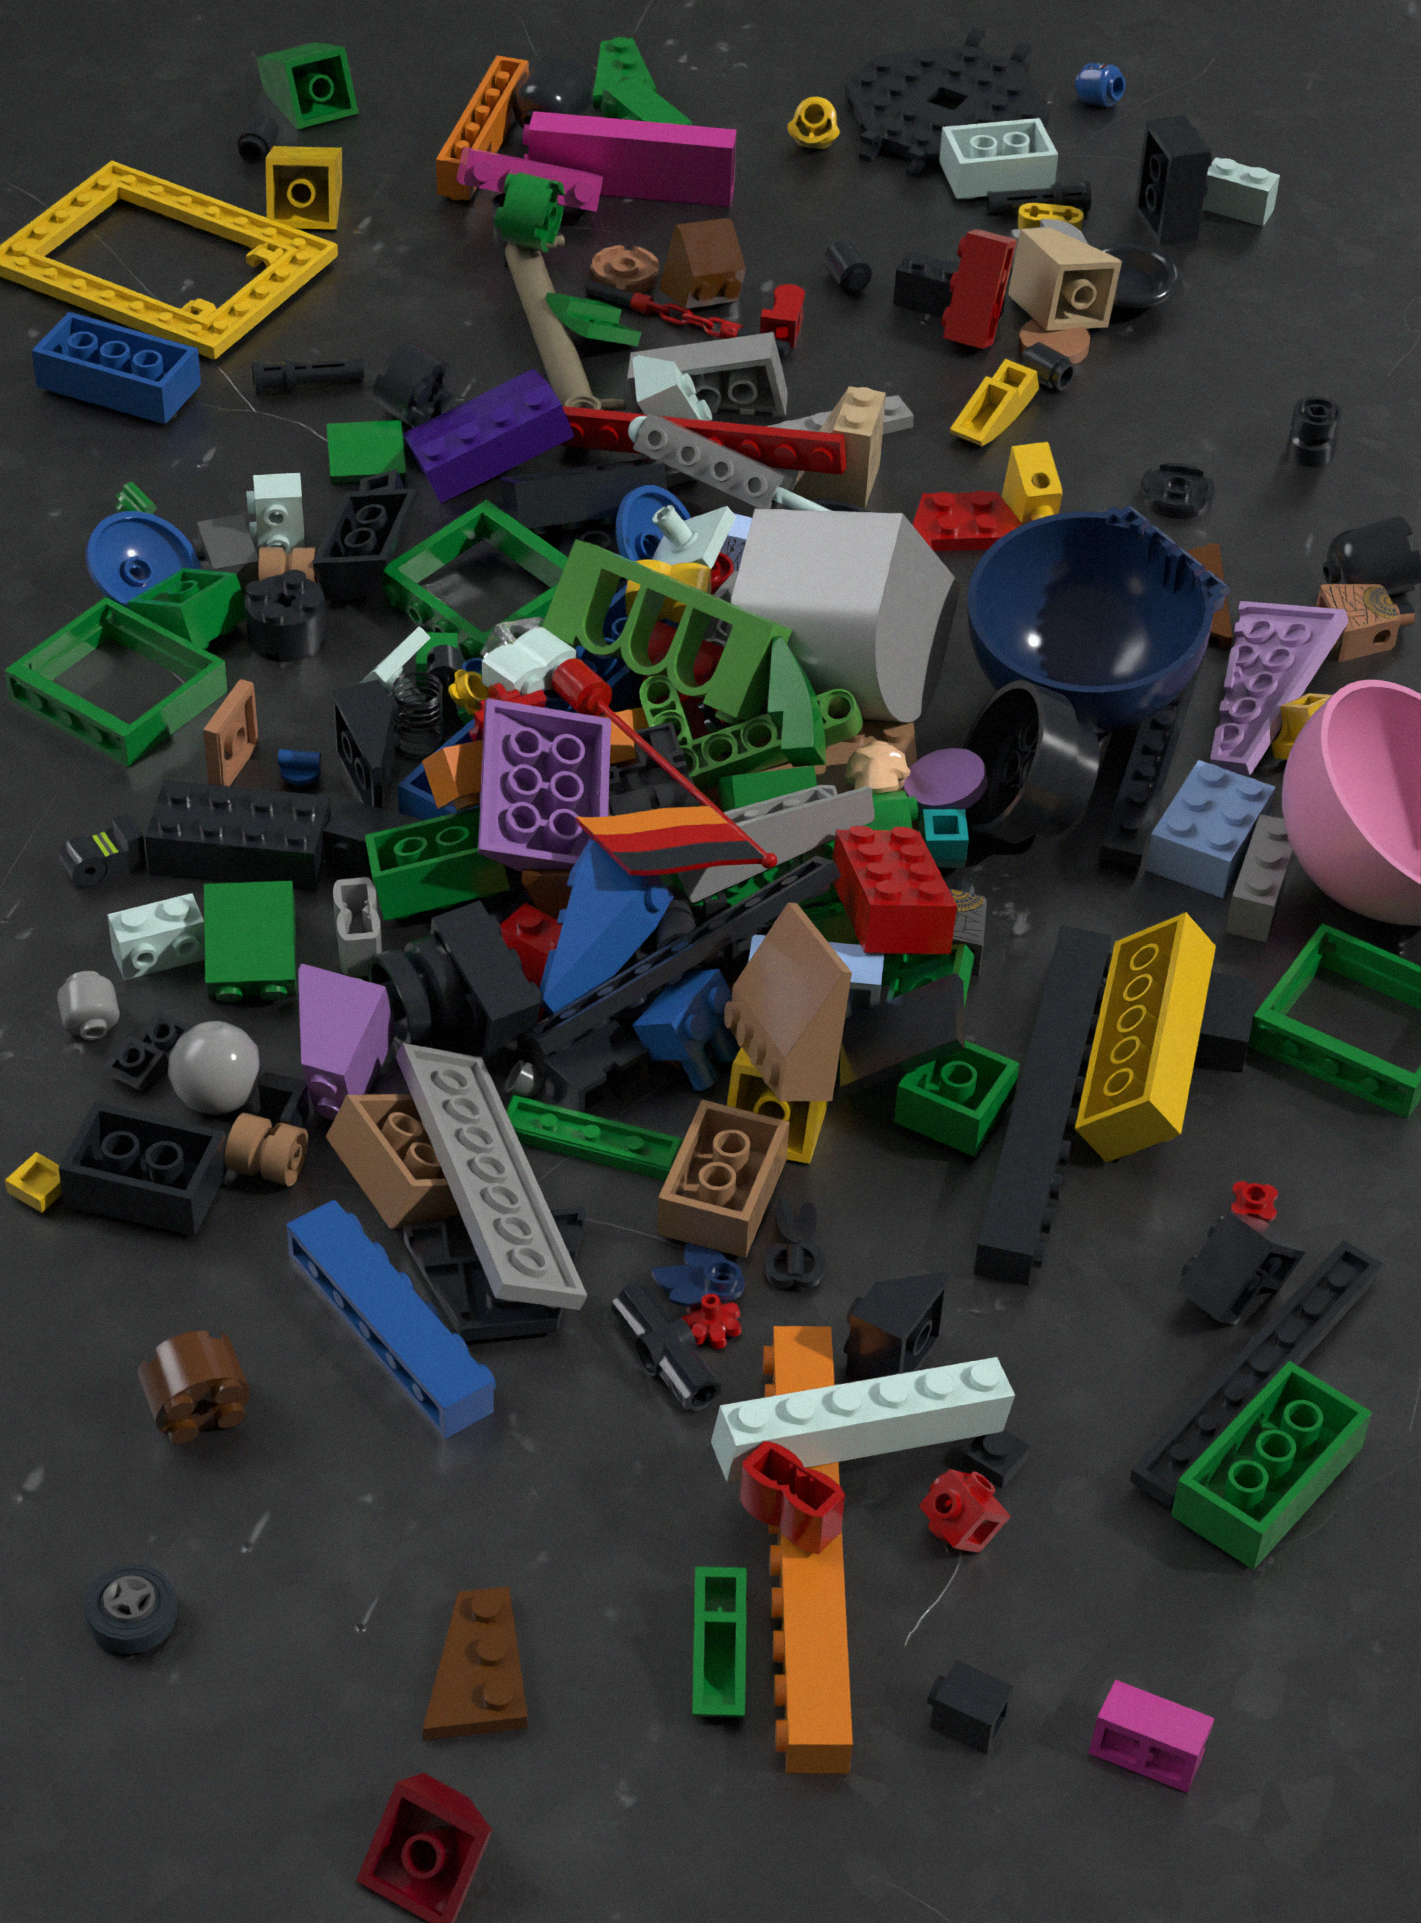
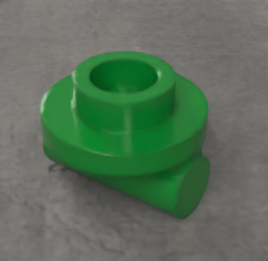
M133 482L126 483L122 491L115 495L120 501L115 506L119 512L139 511L153 515L156 511V505Z

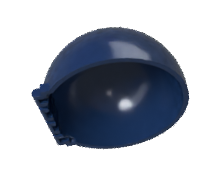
M1127 505L1121 510L1113 506L1105 512L1081 511L1055 514L1033 520L1008 532L997 540L981 557L973 571L968 588L967 618L969 636L976 659L996 691L1013 681H1028L1064 695L1072 704L1076 719L1091 726L1095 733L1110 732L1132 726L1153 716L1172 702L1186 687L1197 671L1206 652L1213 614L1224 607V599L1229 594L1231 588L1210 570L1205 572V566L1183 548L1177 549L1178 544L1155 525L1150 526V521L1131 505Z

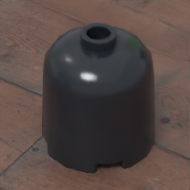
M554 54L543 58L516 90L513 96L512 108L515 119L523 130L525 124L530 125L534 111L581 116L592 104L593 98H591L589 88L592 85V80L585 69L575 60L570 59L566 62L562 59H557V55Z
M1399 515L1337 535L1330 543L1327 562L1323 563V574L1327 584H1379L1385 588L1388 596L1415 590L1414 585L1421 583V558L1419 550L1411 552L1406 536L1413 534L1407 521Z

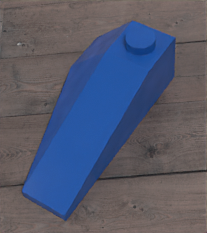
M594 840L588 841L570 871L567 886L572 889L567 909L560 910L557 924L562 926L557 948L549 951L539 991L543 1000L542 1007L549 1016L609 981L656 929L674 897L658 875H629Z

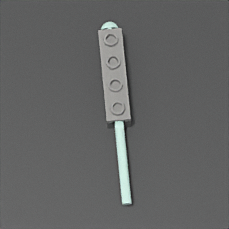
M648 414L647 417L639 416L635 418L629 425L628 434L635 443L634 450L664 462L672 468L757 508L781 509V506L784 505L792 510L831 511L790 492L789 488L794 478L668 419Z

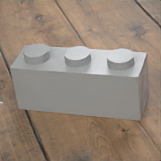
M1259 815L1232 895L1225 933L1267 943L1295 855L1288 839L1284 819Z

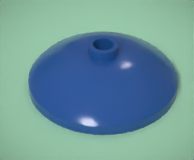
M644 485L630 491L622 500L616 519V541L620 556L634 562L638 560H652L664 536L658 526L652 522L654 514L659 509L672 505L684 521L691 518L684 505L673 494L659 486Z
M125 511L108 516L93 530L86 546L87 568L97 588L105 597L129 609V600L182 568L200 569L197 554L185 535L168 521L145 512Z

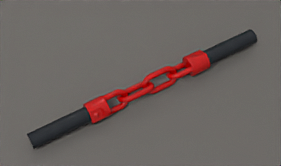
M589 280L585 287L587 294L630 307L635 312H640L643 315L648 316L651 312L659 314L662 320L679 326L691 324L703 328L706 334L720 339L759 334L744 329L743 325L717 317L705 319L693 315L689 309L676 304L667 303L661 305L655 303L654 297L638 292L633 294ZM669 309L683 312V321L669 317ZM713 322L721 324L720 332L712 330L714 328ZM775 339L778 354L786 357L790 351V343Z

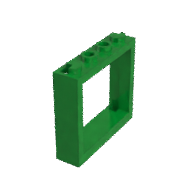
M485 500L390 562L381 573L383 581L382 591L392 606H397L407 613L417 625H423L433 633H458V650L465 661L472 658L484 659L493 651L499 639L513 637L516 641L527 631L542 627L568 557L497 506ZM483 539L551 587L485 633L417 584Z
M107 597L5 669L9 701L126 767H130L228 692L224 660ZM109 638L188 680L130 725L52 682L53 679Z
M1322 923L1254 1014L1248 1046L1408 1119L1421 1100V1065L1415 1074L1291 1019L1286 1014L1321 967H1325L1421 1010V966Z

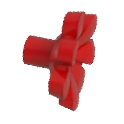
M709 1293L704 1295L701 1299V1306L687 1307L686 1311L688 1314L681 1317L690 1327L697 1345L703 1344L706 1338H710L711 1347L721 1349L727 1344L725 1334L737 1337L742 1332L741 1324L736 1320L740 1317L738 1305L734 1302L723 1305L716 1294Z

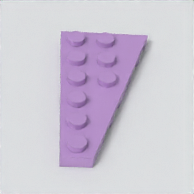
M1240 601L1238 609L1240 619L1235 625V646L1230 651L1224 683L1225 698L1220 703L1219 712L1221 720L1219 727L1215 730L1210 756L1211 764L1240 775H1251L1282 727L1280 706L1301 697L1349 621L1345 609Z

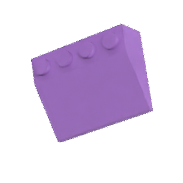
M486 699L478 836L479 854L520 872L523 869L573 868L588 841L593 840L576 823V817L608 816L611 719Z

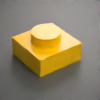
M35 1152L5 1179L7 1193L42 1213L62 1195L58 1170L60 1165Z

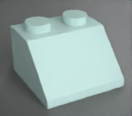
M640 355L632 358L637 403L644 414L706 421L712 420L711 411L705 400L699 401L695 396L696 390L692 379L687 373L682 375L675 362Z

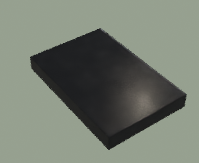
M956 972L845 1019L840 1054V1087L848 1096L965 1048L964 981Z

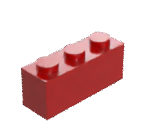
M979 229L967 232L966 236L961 238L957 251V256L961 258L958 272H954L949 291L953 293L951 305L946 307L942 317L941 325L945 328L943 338L982 349L993 345L1017 239Z

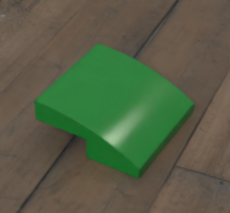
M551 292L546 293L545 300L554 314L562 323L577 334L586 338L638 346L641 332L618 324L621 309L600 301Z
M401 420L327 424L331 484L360 483L363 478L397 469L401 481L406 480Z

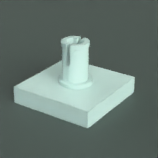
M672 505L659 509L654 514L652 522L658 526L664 536L652 560L662 561L671 566L678 563H697L712 569L736 516L728 506L683 521Z
M419 626L359 684L379 679L383 688L389 694H392L393 682L403 675L402 671L404 668L402 666L430 637ZM405 678L399 681L397 685L394 687V691L397 689V687L401 686L406 682H409L410 680L408 678ZM413 683L405 684L397 690L395 695L397 696L400 692L404 691L405 689L413 688L415 686L413 685ZM415 688L403 692L398 698L402 699L408 695L422 693ZM414 695L402 701L425 700L427 697L425 695ZM414 710L406 711V713L411 714Z

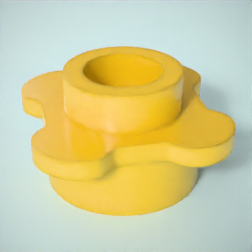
M459 669L455 672L456 680L454 684L449 686L448 691L458 706L466 708V711L474 716V713L480 710L479 701L489 697L488 687L482 684V676L473 671L467 673L465 670Z

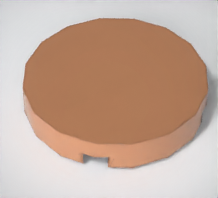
M616 245L605 248L594 255L590 266V276L592 281L633 294L636 292L643 293L654 287L658 282L659 261L651 252L641 247L633 246L632 251L624 250V246Z
M1033 319L1021 327L1019 335L1020 351L1023 354L1027 347L1041 342L1068 356L1071 363L1077 364L1088 355L1090 335L1083 326L1067 330L1046 331Z

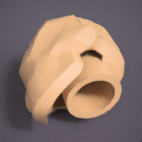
M874 741L868 743L863 748H857L849 757L844 779L848 784H853L855 790L863 786L870 787L872 794L900 790L911 772L907 767L905 754L886 742Z

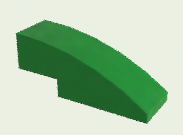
M775 636L772 642L768 714L779 730H782L781 750L793 767L826 765V740L823 719L815 692L806 673L783 638Z
M695 1566L692 1717L745 1718L747 1568Z

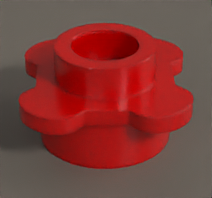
M1239 1181L1233 1185L1232 1193L1236 1196V1199L1231 1205V1211L1265 1222L1276 1218L1277 1210L1273 1207V1203L1278 1197V1191L1275 1187L1268 1184H1248L1245 1181Z

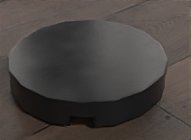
M1184 463L1161 464L1158 470L1152 472L1151 468L1145 472L1140 484V499L1148 509L1159 515L1169 518L1188 519L1200 516L1210 509L1214 502L1215 486L1212 479L1209 478L1208 480L1203 477L1204 472L1195 466Z

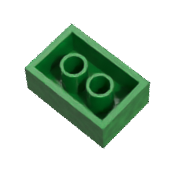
M480 807L365 835L372 878L384 921L394 918L406 919L418 912L435 908L446 909L455 906L459 902L475 898H491L499 892L510 890L504 864L478 853Z

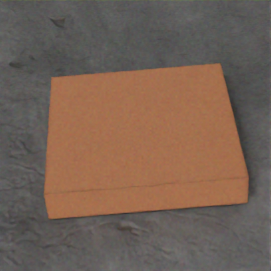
M240 679L203 729L208 784L230 786L259 745L253 682Z

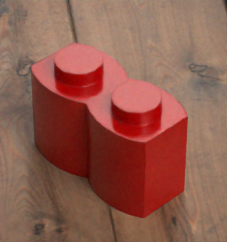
M764 1441L742 1462L740 1501L753 1517L766 1524L780 1527L784 1536L791 1543L807 1552L820 1554L841 1533L845 1494L841 1487L829 1476L813 1469L804 1468L800 1459L793 1452L769 1441Z

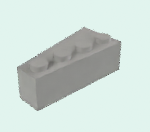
M773 332L632 352L630 355L627 379L636 408H640L636 398L632 358L640 355L675 362L682 375L687 373L695 386V396L699 401L705 400L711 413H717L718 409L740 410L739 415H754L755 411L773 412L772 417H786L788 391Z

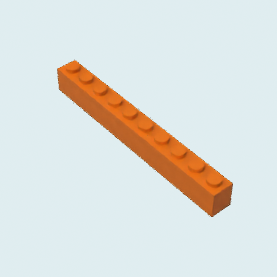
M773 1326L772 1346H763V1375H772V1384H765L764 1398L834 1386L831 1327ZM838 1462L807 1467L829 1476L839 1485ZM768 1524V1533L778 1534V1545H770V1576H779L780 1587L771 1588V1619H781V1631H773L772 1658L773 1662H782L783 1675H774V1707H784V1720H776L775 1724L776 1752L786 1753V1773L850 1774L853 1740L842 1531L820 1554H815L795 1546L784 1536L780 1527Z

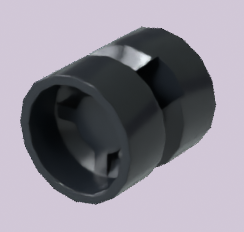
M1307 397L1295 404L1291 421L1292 429L1289 432L1286 448L1287 455L1291 460L1307 467H1320L1332 461L1337 443L1336 435L1339 432L1342 417L1341 408L1336 403L1322 397Z

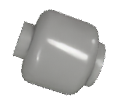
M94 971L75 973L66 979V982L58 991L57 1001L62 1024L69 1033L81 1036L85 1040H95L105 1036L108 1030L118 1022L120 1011L114 986L109 979L100 976Z

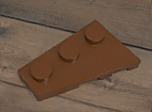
M509 1586L458 1592L423 1725V1741L528 1728V1715Z

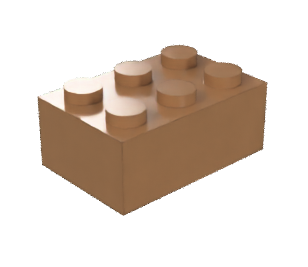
M701 1100L658 1197L657 1234L746 1258L787 1160L789 1122Z

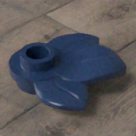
M687 1243L685 1246L684 1265L652 1268V1276L658 1286L667 1292H671L669 1301L681 1306H701L702 1297L709 1293L716 1294L720 1301L727 1302L738 1298L744 1292L745 1279L737 1264L725 1260L723 1254L716 1250L692 1243Z

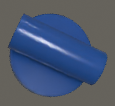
M279 749L278 766H280L282 779L287 783L297 786L307 785L317 780L321 774V752Z

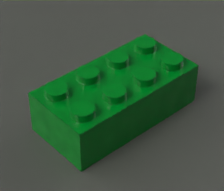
M1288 1361L1178 1480L1171 1516L1254 1570L1363 1448L1372 1412L1296 1364Z

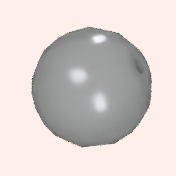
M209 1021L194 1026L180 1036L170 1054L168 1075L174 1092L189 1108L207 1115H224L234 1112L251 1100L261 1080L263 1062L257 1045L243 1029L222 1021Z

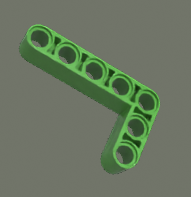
M660 674L653 675L642 683L639 694L649 727L672 722L675 731H681L677 739L680 749L683 751L684 761H686L687 766H693L688 775L692 777L694 786L700 792L717 787L716 778L756 773L789 761L781 750L782 730H779L768 713L695 739L684 702L669 678ZM835 689L816 696L823 719L826 747L848 740L858 734L862 728L863 719L857 702L850 692L843 689ZM664 695L669 696L666 702L654 704L657 698ZM840 710L850 711L842 719H833L835 713ZM771 738V741L766 746L754 747L760 739ZM732 752L731 756L725 761H715L721 753Z

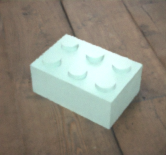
M1040 118L942 127L939 162L957 199H974L986 196L987 191L1050 188V185L1055 183L1058 153Z

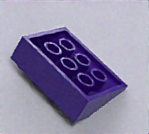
M534 369L402 434L405 443L440 504L574 437L562 404L548 382Z

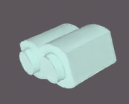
M534 628L521 635L513 644H505L494 649L482 660V684L489 688L492 684L501 683L507 692L517 689L521 696L541 689L543 692L553 689L551 679L554 671L562 662L576 658V650L545 628Z

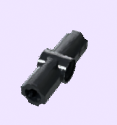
M636 1282L623 1288L618 1297L612 1301V1312L634 1340L635 1350L643 1368L651 1376L659 1374L685 1410L693 1409L695 1412L709 1407L715 1397L721 1393V1382L698 1353L695 1337L688 1324L680 1317L673 1320L647 1285L641 1286Z

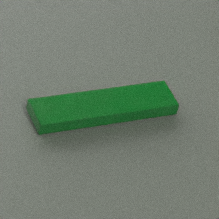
M516 1095L512 1096L506 1108V1113L520 1143L665 1181L684 1141L683 1138Z

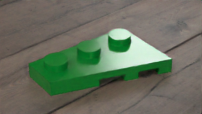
M617 37L609 41H601L593 92V107L601 106L603 102V87L633 77L639 78L656 92L657 88L633 38Z

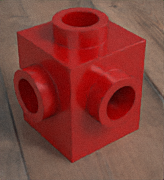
M949 1469L947 1473L940 1475L933 1481L929 1488V1494L918 1505L931 1520L928 1523V1527L940 1540L951 1544L953 1548L977 1553L983 1550L1011 1517L993 1496L995 1493L993 1485L984 1476L974 1471L969 1474Z

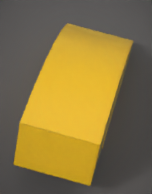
M1005 359L992 378L988 376L984 378L951 426L950 434L980 446H984L995 439L1019 416L1039 390L1037 371Z

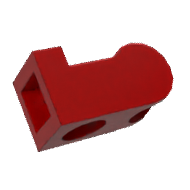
M793 284L776 287L774 290L773 310L763 309L760 334L773 332L775 339L790 343V348L795 347L803 321L805 291L801 287Z

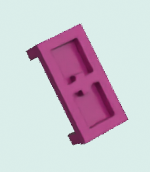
M1115 1680L1097 1717L1088 1754L1188 1793L1206 1749L1204 1746L1215 1718Z

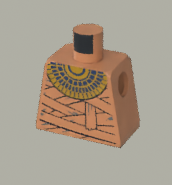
M1379 584L1320 585L1316 607L1345 609L1349 621L1332 647L1338 662L1391 650L1395 646L1399 627L1412 626L1414 624L1415 612L1411 603L1393 604L1385 588Z

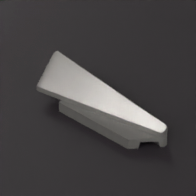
M818 785L723 812L767 853H775L777 856L776 865L835 839L836 829L849 830L853 826H864L872 822L875 817L872 789L870 787L863 786L856 790L837 794L835 785ZM762 864L728 865L678 872L677 874L688 899L691 902H697L767 869Z

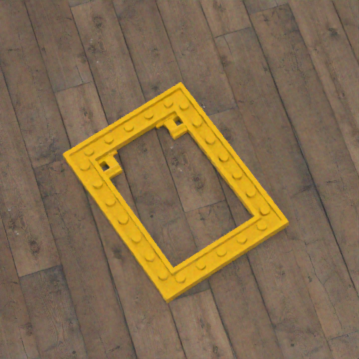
M110 161L0 245V276L146 334L198 348V354L215 360L338 256V245L115 161ZM118 199H123L139 207L147 208L166 217L187 223L195 228L203 229L222 238L248 246L253 250L246 255V263L256 267L263 261L266 269L218 309H216L214 304L199 298L195 301L191 300L179 309L45 256Z

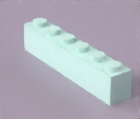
M994 1357L720 1405L711 1444L726 1482L741 1480L742 1462L764 1441L773 1442L789 1449L800 1459L804 1468L1003 1432L1015 1394L998 1358Z

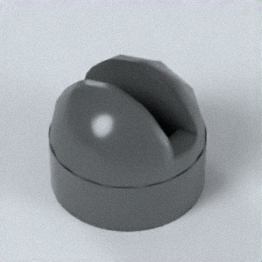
M519 1060L508 1076L505 1091L511 1095L528 1099L535 1097L542 1089L543 1077L540 1070L528 1062Z

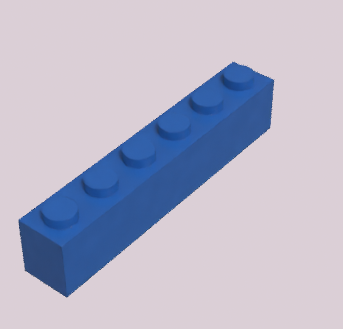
M334 1199L286 1224L289 1256L445 1439L494 1412L496 1382L489 1368L484 1364H477L470 1356L462 1337L458 1333H450L443 1325L434 1305L430 1302H423L416 1294L413 1283L407 1274L396 1271L389 1263L388 1256L383 1247L378 1242L372 1243L363 1233L362 1226L353 1213L347 1214Z

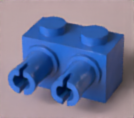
M719 969L683 972L684 977L679 982L666 987L632 1025L643 1046L648 1049V1055L651 1060L679 1061L688 1075L692 1087L697 1091L709 1088L715 1083L713 1080L719 1078L718 1072L703 1048L706 1042L710 1045L718 1063L732 1061L741 1049L732 1032L725 1026L724 1008L726 1003L731 1001L732 992Z

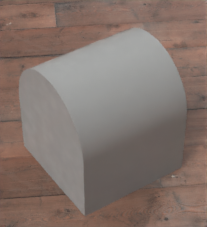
M754 509L731 603L792 629L787 646L806 673L816 696L835 689L847 690L854 696L863 720L912 722L924 713L936 691L961 591V584L903 513ZM727 623V640L733 628V625ZM769 690L760 711L763 714L768 713ZM840 710L835 713L833 718H844L850 711Z

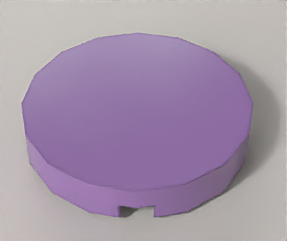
M958 748L937 750L923 756L910 767L911 773L905 779L904 789L907 797H916L918 811L923 813V809H955L957 807L959 809H967L982 797L987 788L986 768L981 758L969 750Z

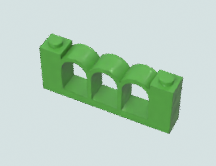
M575 539L542 628H545L575 650L577 646H581L593 654L624 660L627 666L637 674L650 677L659 674L667 676L673 687L682 694L704 699V704L717 709L715 717L735 725L739 724L740 719L748 721L759 716L769 690L773 637L781 636L787 644L792 629L602 547ZM623 577L641 586L623 632L618 640L608 645L603 635V624L620 578ZM667 596L687 606L669 652L664 660L653 666L648 656V644ZM713 616L732 624L733 628L714 675L706 684L699 686L694 678L693 667L698 650Z

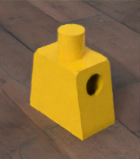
M1048 442L1012 446L1002 491V498L1022 524L1059 514L1063 492Z

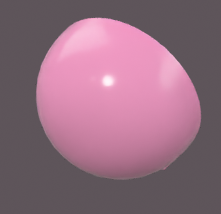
M1361 680L1339 689L1310 717L1299 733L1291 749L1284 771L1282 812L1290 845L1300 865L1311 880L1327 896L1342 907L1360 916L1394 925L1421 926V694L1393 682Z

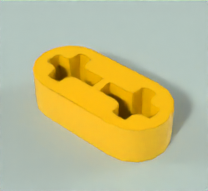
M1027 203L1019 209L1017 225L1019 229L1039 228L1041 219H1054L1067 222L1082 231L1084 216L1081 210L1071 206Z

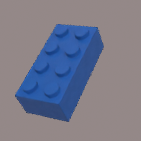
M68 312L31 350L36 387L162 424H166L201 385L198 348L72 312Z

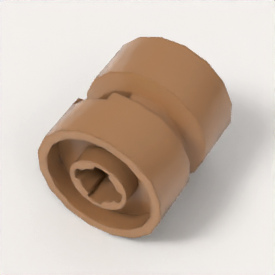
M260 547L259 580L283 575L286 571L295 569L303 571L307 579L317 584V575L312 564L316 556V548H293L291 553H285L282 547Z
M242 1113L233 1124L228 1137L225 1151V1166L229 1171L251 1177L261 1172L263 1179L284 1186H292L299 1177L305 1162L308 1148V1133L304 1128L285 1123H278L273 1128L269 1119Z

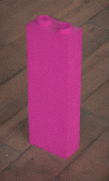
M536 111L533 112L530 125H524L523 145H528L529 154H525L524 159L597 174L603 177L600 195L724 207L731 206L735 178V129Z

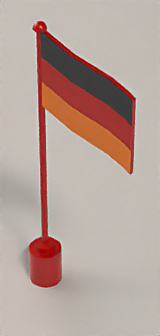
M572 658L562 662L556 668L552 675L551 685L561 698L579 714L598 716L603 713L607 718L611 719L620 730L703 805L700 807L661 808L616 816L576 817V823L629 875H665L728 865L762 864L766 869L776 866L777 856L775 853H767L608 707L612 698L611 687L582 660Z

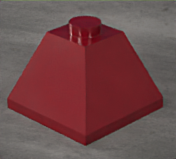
M421 1773L397 1781L356 1881L429 1923H455L493 1830L469 1797L435 1778Z

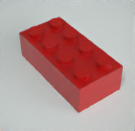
M853 826L849 830L836 829L832 861L835 862L841 877L835 880L833 884L864 953L951 954L957 904L920 832L908 827H894L891 831L873 830L866 826Z

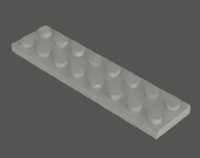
M402 1043L396 1055L397 1062L495 1298L508 1302L519 1301L540 1304L550 1308L561 1307L580 1310L587 1298V1293L483 1058Z

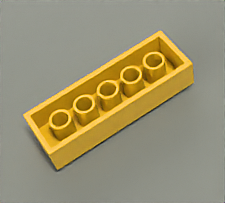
M1187 912L1118 940L1114 944L1075 1130L1106 1163L1123 1156L1132 1155L1139 1150L1160 1142L1170 1141L1176 1136L1181 1135L1216 949L1215 944Z

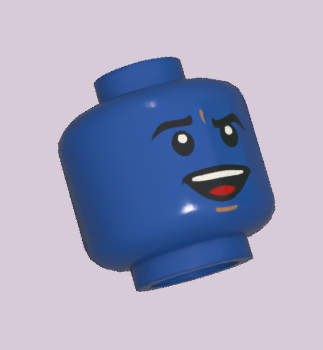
M1091 62L1086 64L1077 75L1075 89L1082 103L1107 108L1113 106L1123 96L1125 78L1115 65Z

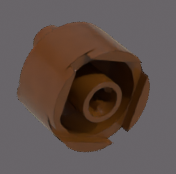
M198 1330L175 1336L155 1348L157 1357L148 1365L145 1359H143L138 1367L137 1376L158 1430L169 1435L170 1441L174 1444L190 1442L197 1437L199 1430L218 1425L220 1428L234 1427L246 1417L244 1407L250 1399V1388L227 1335L220 1333L221 1339L211 1338L208 1330Z

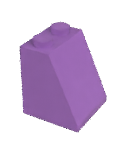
M301 964L298 970L301 1064L314 1111H317L327 1119L334 1120L346 1095L369 1094L396 1032L385 986Z

